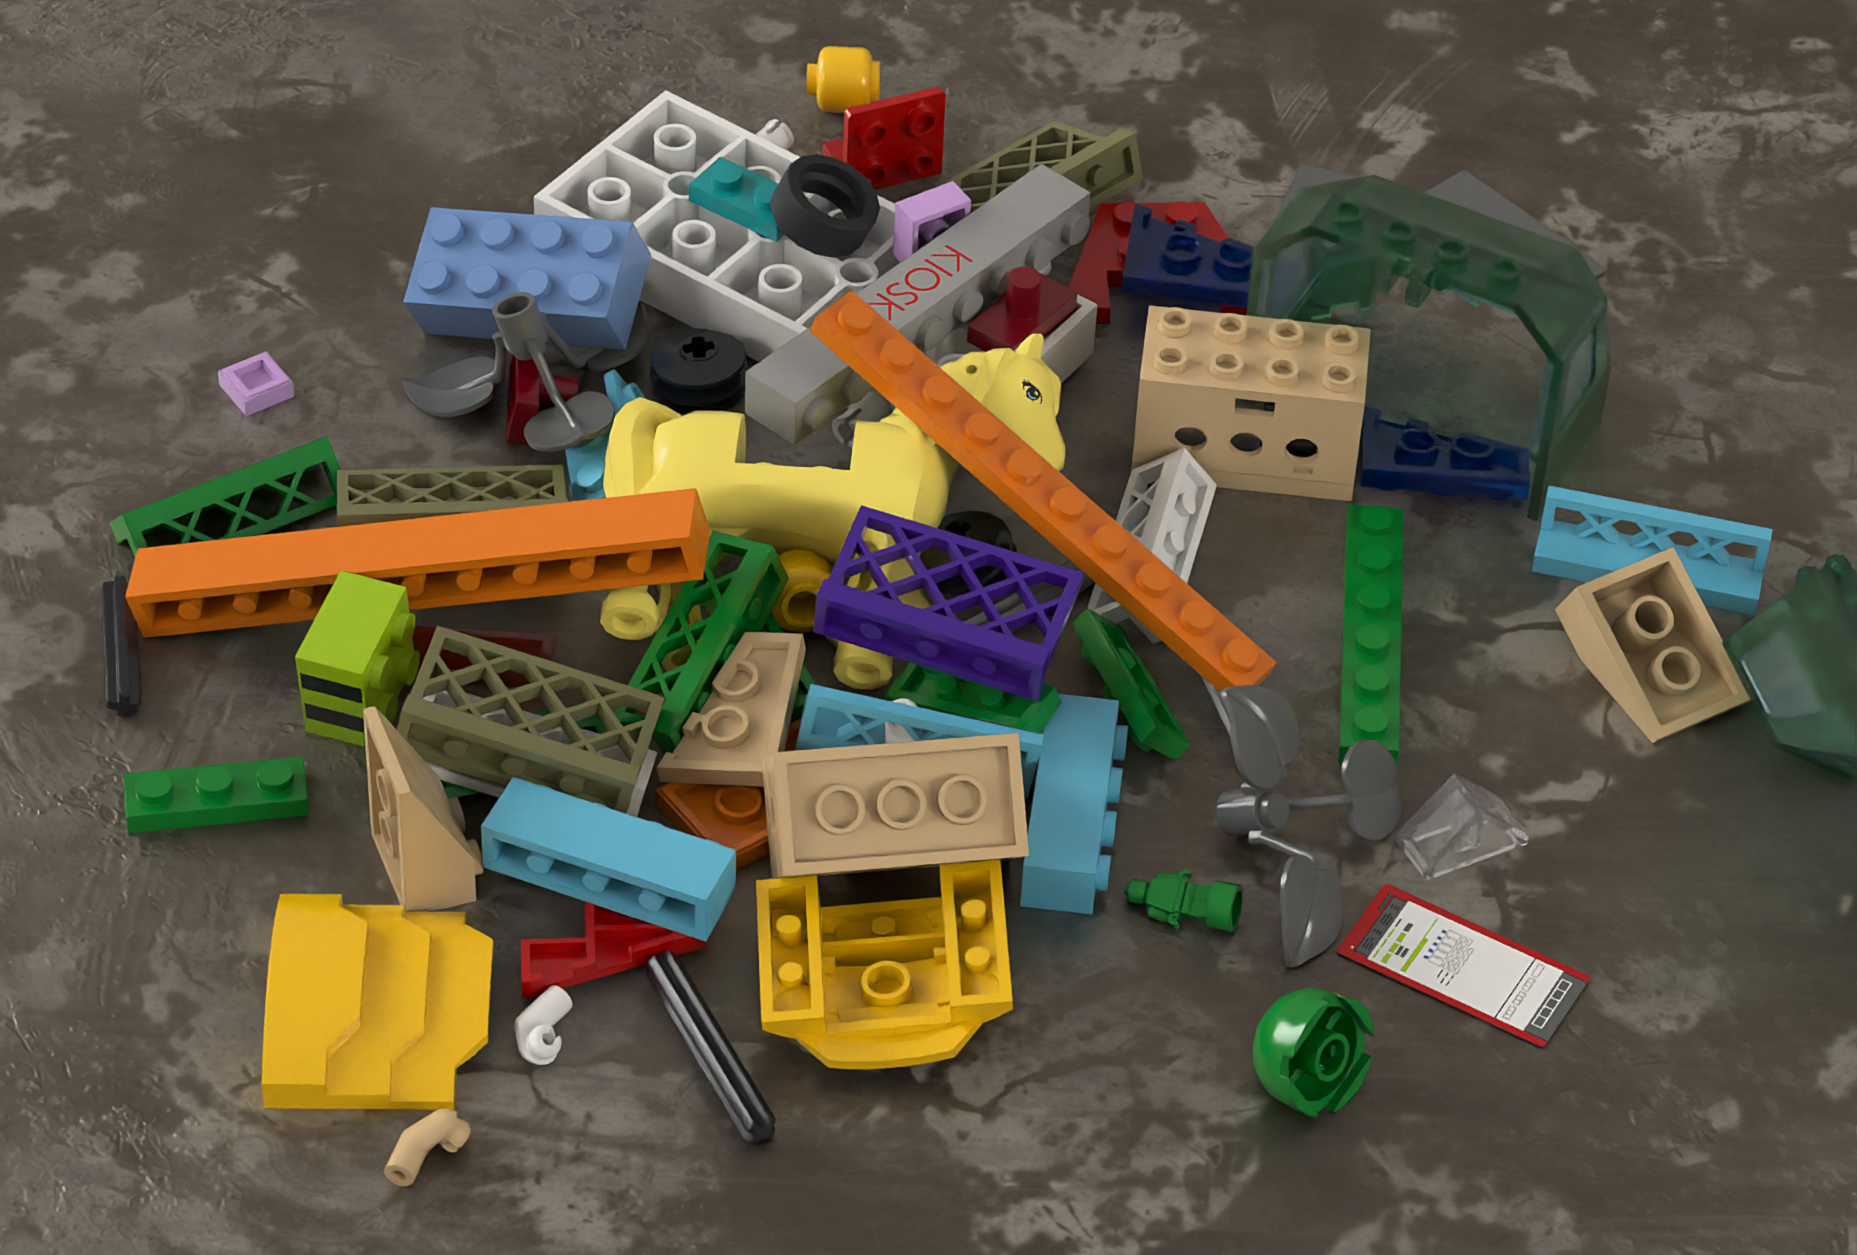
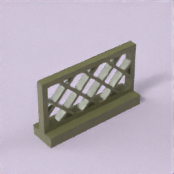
M1052 121L938 186L954 181L971 199L972 213L1042 163L1091 193L1090 210L1142 180L1143 174L1135 132L1120 128L1106 137H1102L1057 121Z
M563 464L337 470V527L569 502L566 498ZM529 485H544V486H542V487L536 489V488L531 487V486H529ZM485 486H486V488H484V489H482V490H478V489H476V488H473V487H485ZM415 488H430V489H428V490L422 492V491H420V490H418V489H415ZM370 489H373L372 491H369V492H367V493H364V492H362V491H359V490H370ZM510 496L516 500H502V498ZM452 497L460 501L446 502L445 500ZM393 499H397V500L401 501V503H388V502L391 501V500H393Z
M437 625L410 695H407L401 710L397 731L426 762L505 787L512 777L537 785L548 786L555 791L592 803H599L610 809L627 814L665 697ZM445 649L467 656L472 666L451 672L441 659V652ZM508 670L524 674L530 684L508 690L497 674ZM483 679L493 693V696L471 702L461 685ZM565 688L581 692L587 702L565 708L555 692ZM447 691L457 707L450 708L424 700L423 698ZM540 697L551 714L529 720L518 704ZM625 706L647 713L645 720L623 727L612 710ZM504 709L514 723V726L510 727L482 718V715ZM597 715L608 732L586 738L576 724V721ZM561 727L572 744L567 745L542 737L539 734ZM638 738L637 744H635L633 739ZM618 745L630 761V764L599 755L597 751Z

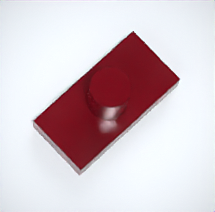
M1017 267L1009 273L1008 291L968 324L967 342L985 352L999 348H1010L1015 351L1031 334L1046 336L1075 311L1078 292L1039 273L1034 268Z
M511 354L508 366L506 442L528 445L524 436V428L527 422L533 416H536L539 406L551 408L555 406L534 359L519 360L514 354ZM552 374L564 402L577 395L578 378Z

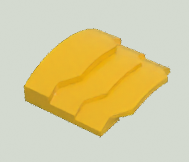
M1001 860L939 865L942 897L821 907L817 875L756 880L762 1030L796 1039L828 1068H897L954 1058L983 1023L1013 1010Z
M280 894L272 932L265 1002L261 1081L264 1108L438 1110L440 1108L454 1110L457 1068L488 1043L493 939L466 925V912L405 911L404 905H343L342 894Z

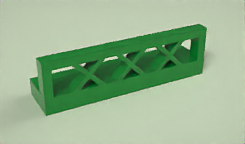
M326 436L124 513L109 524L118 544L128 540L135 558L139 548H148L143 534L160 527L181 535L178 544L188 543L189 539L195 542L215 540L193 530L200 512L212 507L232 515L225 536L216 540L258 536L337 506V470H341ZM322 465L334 494L316 500L296 491L303 472ZM291 477L288 486L278 483ZM264 487L283 495L276 516L268 520L245 510L251 493ZM240 497L237 506L228 503V501ZM292 500L304 505L288 511ZM189 517L185 526L176 522ZM240 520L252 524V526L236 532Z
M713 531L709 537L703 580L684 582L628 683V686L653 694L663 691L666 700L662 706L652 739H655L663 755L666 752H674L684 736L683 726L692 712H700L714 691L712 686L713 680L744 633L760 632L787 584L789 577L774 546ZM723 552L744 557L737 570L715 579L712 571ZM715 597L718 605L713 615L689 626L687 617L693 606ZM689 644L692 653L686 664L663 673L661 664L667 653ZM625 706L613 710V713L623 727L646 718L635 715V709Z

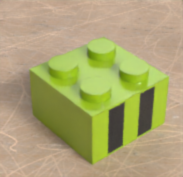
M340 570L295 656L306 732L364 747L363 709L375 706L391 724L393 723L398 707V696L404 684L411 685L413 683L420 663V654L414 650L412 636L416 618L414 613L409 612L407 587Z

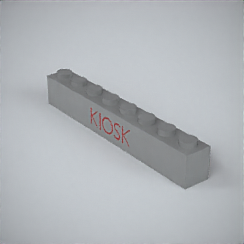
M1041 163L862 289L857 295L919 350L925 352L927 349H933L945 336L963 323L972 321L981 310L999 297H1002L1008 291V276L1013 269L1017 267H1031L1040 271L1053 258L1071 245L1080 243L1087 235L1090 227L1089 207L1091 193ZM811 326L747 370L745 375V414L793 445H796L812 432L824 428L830 419L851 404L860 402L874 388L809 331Z

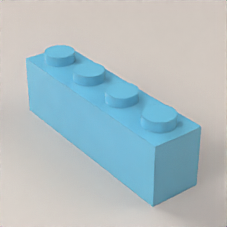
M1058 694L1062 703L1043 729V746L1039 757L1028 830L1029 856L1024 857L1020 906L1092 915L1095 890L1107 892L1111 856L1100 853L1101 846L1113 847L1117 812L1106 809L1107 803L1119 804L1123 768L1112 767L1113 760H1125L1128 726L1117 725L1118 700Z
M512 777L481 825L482 862L484 868L705 942L736 891L735 849L720 845L712 840H704L665 827L654 821H646L610 809L599 803H592L555 791L548 786L537 785Z

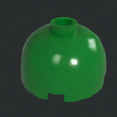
M1323 988L1293 990L1278 998L1265 1012L1259 1022L1252 1048L1253 1067L1265 1090L1291 1109L1310 1117H1319L1317 1112L1327 1105L1328 1111L1334 1113L1343 1108L1354 1096L1369 1070L1372 1056L1364 1053L1363 1049L1365 1033L1374 1036V1024L1367 1008L1352 997Z

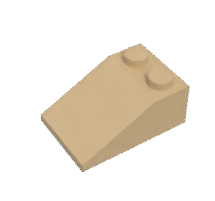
M1674 547L1577 586L1555 609L1580 660L1652 743L1749 703L1753 699Z
M375 706L363 709L371 835L400 905H404L405 911L435 912L476 901L475 876L483 874V862L476 840H466L464 837L465 820L458 798L456 796L447 797L436 772Z

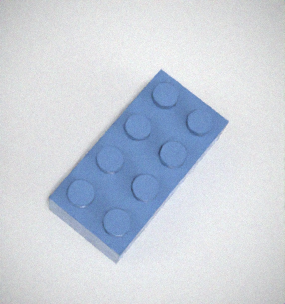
M431 207L403 303L425 334L493 339L492 335L495 332H499L492 312L494 305L508 295L526 292L535 297L539 311L545 312L549 324L567 345L626 350L651 253L633 222ZM547 339V341L545 342L547 344H552V342L549 339Z

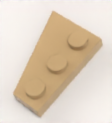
M744 633L713 680L712 686L714 691L700 712H692L683 726L684 736L673 753L666 752L656 767L660 782L764 787L762 760L773 752H784L806 651L803 634Z

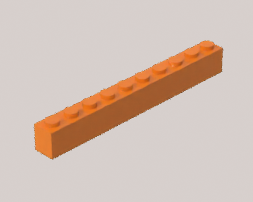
M692 488L139 548L125 598L143 638L315 620L340 570L407 587L409 610L703 580L710 528L697 489Z

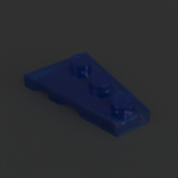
M1135 203L1122 277V292L1282 312L1288 259L1232 238L1220 242L1196 234L1197 225L1178 219L1175 225L1153 218L1151 208Z
M1364 406L1360 436L1362 487H1375L1383 491H1395L1398 489L1427 491L1438 495H1479L1497 500L1508 498L1528 499L1530 486L1529 449L1466 432L1458 434L1454 438L1442 436L1428 431V422L1409 418L1405 426L1380 419L1381 410Z

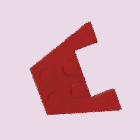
M1205 202L1101 203L1099 205L1068 288L1078 292V295L1098 304L1096 324H1110L1111 305L1108 287L1216 286L1220 313L1270 318L1271 303L1269 298Z
M584 901L585 937L521 939L522 998L539 996L552 985L563 989L646 965L652 955H660L666 950L681 955L705 948L706 942Z

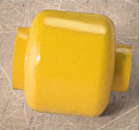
M824 47L819 53L818 64L807 65V95L817 96V105L822 112L844 114L847 108L879 101L880 61H872L870 51L863 47Z
M794 549L783 552L778 557L789 580L771 613L779 626L789 632L803 634L812 632L816 596L823 580L829 579L833 569L824 557L811 550Z

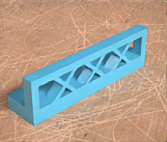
M1548 486L1531 572L1589 582L1674 547L1704 606L1755 616L1773 529ZM1556 507L1579 511L1587 521L1578 525L1554 520ZM1620 520L1635 522L1643 531L1635 535L1622 534L1611 524ZM1676 531L1691 533L1699 542L1691 546L1678 545L1667 535ZM1732 542L1757 546L1755 559L1731 555L1724 546Z
M810 684L803 706L795 749L810 750L885 744V722L901 724L915 741L1019 733L1024 799H1028L1043 746V734Z

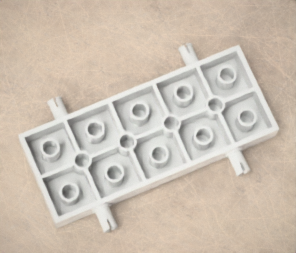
M666 90L534 196V215L633 222L651 253L640 300L693 328H705L732 335L743 342L746 355L758 362L810 327L817 315L850 290L857 294L900 263L893 255L895 204L878 196L880 211L876 223L861 247L849 256L836 258L813 254L797 246L786 235L775 242L690 202L689 184L719 157L779 183L789 165L800 156L787 151L794 143L793 134L790 128L783 122L777 127L779 125V120L777 119L770 120L763 129L753 134ZM803 192L808 197V201L820 211L832 217L847 220L843 212L831 201L817 194ZM1051 262L1038 272L1047 276L1051 271ZM1078 294L1076 310L1044 336L1041 359L1059 377L1061 383L1094 353L1098 304ZM992 302L986 308L981 310L974 319H976L981 313H983L987 308H989L994 302ZM970 321L963 323L945 336L936 347L930 350L927 349L923 353L941 367L946 363L957 361L969 352L985 351L967 342L968 324L972 322ZM873 388L860 402L848 406L847 408L849 409L833 421V433L840 443L844 445L854 435L857 421L880 422L881 419L892 414L895 406ZM854 437L848 442L849 448L853 447Z

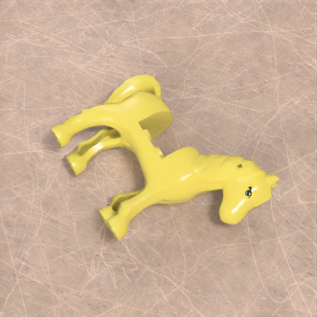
M1031 334L1015 351L1010 348L992 349L987 352L972 351L957 361L946 363L940 367L1054 468L1060 471L1064 467L1066 449L1056 422L1060 405L1061 381L1041 359L1044 344L1042 334ZM638 397L624 404L615 415L605 456L603 488L606 498L696 488L710 528V536L713 531L772 545L777 554L794 549L811 550L824 557L833 569L861 505L938 528L945 515L951 482L961 464L896 407L891 415L881 419L880 422H856L850 470L832 469L825 466L812 468L779 466L766 462L749 464L745 463L746 423L744 414L725 411H694L682 416L662 404ZM867 528L863 537L871 553L896 545L891 535ZM723 552L717 564L726 556H731L732 554ZM856 553L854 559L859 558V556H858L857 553ZM905 558L880 566L889 583L915 575ZM868 571L851 576L847 586L866 592L878 588ZM684 582L656 584L660 593L658 605H656L654 599L648 593V585L608 589V595L602 603L600 623L607 633L620 639L642 640L652 636L660 628ZM922 588L898 596L902 603L924 609L932 606L925 598ZM699 605L693 606L687 617L689 626L702 621ZM826 636V639L837 648L833 672L839 682L854 689L868 690L887 685L892 676V656ZM689 644L667 653L662 662L666 670L670 671L686 664L692 653Z

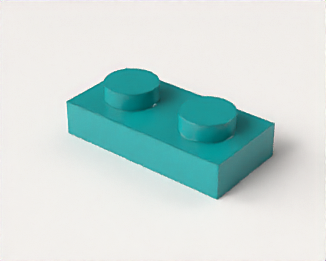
M719 157L689 184L690 202L775 242L785 235L773 219L770 205L778 183Z

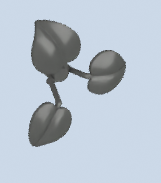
M526 292L514 293L499 300L492 309L499 328V332H495L492 335L496 346L495 359L488 356L470 357L444 366L422 377L402 379L406 394L419 409L438 417H455L474 411L493 399L495 394L493 385L501 383L505 379L506 350L514 354L519 360L534 359L555 407L537 413L536 416H533L524 428V436L528 445L538 451L555 452L569 449L580 444L583 439H594L608 432L613 425L616 415L612 401L607 396L596 391L580 393L564 402L542 354L546 350L545 342L549 339L558 349L562 362L571 365L575 369L581 368L584 365L596 371L614 368L638 356L648 344L649 332L643 306L639 299L626 350L567 345L552 328L545 312L539 311L535 297L532 294Z
M1258 685L1229 687L1221 690L1220 693L1229 715L1233 755L1238 771L1245 782L1242 783L1241 788L1226 789L1222 792L1217 802V820L1222 831L1228 836L1249 835L1248 841L1251 845L1264 844L1292 856L1284 866L1281 877L1280 908L1285 967H1296L1326 950L1338 937L1344 916L1341 886L1333 871L1330 869H1319V857L1317 854L1269 834H1274L1279 828L1285 826L1289 819L1290 811L1348 804V824L1354 836L1367 841L1379 840L1388 836L1398 824L1403 808L1402 787L1397 779L1398 769L1392 755L1384 745L1375 740H1361L1349 747L1342 763L1341 775L1346 791L1345 794L1287 800L1285 795L1277 792L1273 786L1286 778L1287 770L1284 764L1293 760L1298 753L1300 737L1293 708L1281 694L1267 687Z

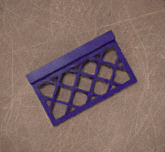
M861 505L829 579L823 580L817 593L813 632L1038 702L1045 685L1048 667L1082 585L1083 573ZM867 528L891 535L896 545L871 553L863 537ZM935 548L945 551L952 562L927 570L917 553ZM856 553H857L858 556H859V558L854 559V557H855V555H856ZM905 558L915 575L889 583L880 566ZM986 565L1002 569L1008 579L983 587L973 570ZM868 571L878 588L866 592L843 585L845 578ZM961 575L971 592L945 600L935 583ZM1046 582L1065 589L1062 597L1039 605L1028 587ZM924 588L933 605L921 609L902 603L898 596ZM1016 592L1025 605L1026 610L1002 618L991 600ZM979 605L990 623L976 626L958 620L954 614ZM1053 616V619L1050 622L1048 617ZM1035 622L1045 639L1041 646L1015 638L1011 630Z

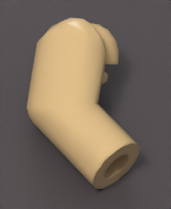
M439 1108L406 1128L402 1132L384 1169L386 1178L390 1182L402 1187L412 1185L427 1153L439 1143L446 1151L456 1152L458 1147L461 1148L471 1132L469 1123L457 1118V1111Z

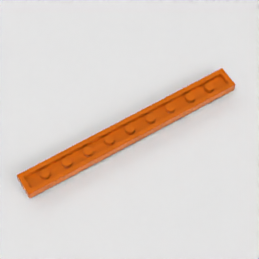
M852 290L815 317L809 330L814 336L1219 692L1234 686L1259 685L1270 675L1277 664L1272 657Z

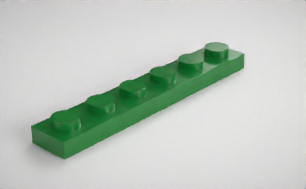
M1347 504L1344 542L1338 762L1342 763L1349 747L1361 740H1375L1388 749L1397 766L1400 726L1403 508Z

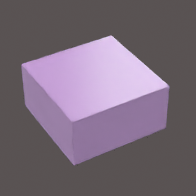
M954 181L896 202L893 255L901 263L971 213V199Z

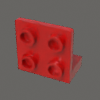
M934 87L847 108L844 112V137L823 143L822 155L837 158L853 166L868 179L874 190L941 174L946 95L941 87Z

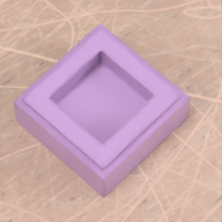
M267 351L218 371L220 387L245 416L294 397L293 381Z

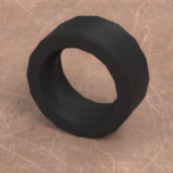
M820 154L801 156L792 162L775 188L770 202L773 219L783 234L797 246L813 254L831 258L849 256L859 249L876 223L880 211L877 193L867 178L853 166L837 158ZM803 192L817 194L831 201L843 212L847 220L835 218L820 211L808 201Z

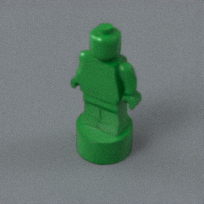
M1187 869L1175 873L1160 872L1155 878L1151 879L1150 885L1148 881L1131 879L1129 884H1125L1124 895L1127 896L1129 902L1137 904L1146 903L1147 915L1160 922L1169 923L1174 929L1180 928L1178 920H1181L1182 917L1207 922L1208 928L1234 932L1238 926L1243 905V887L1241 884L1218 880L1213 885L1208 886L1190 883L1188 879L1192 878V875Z

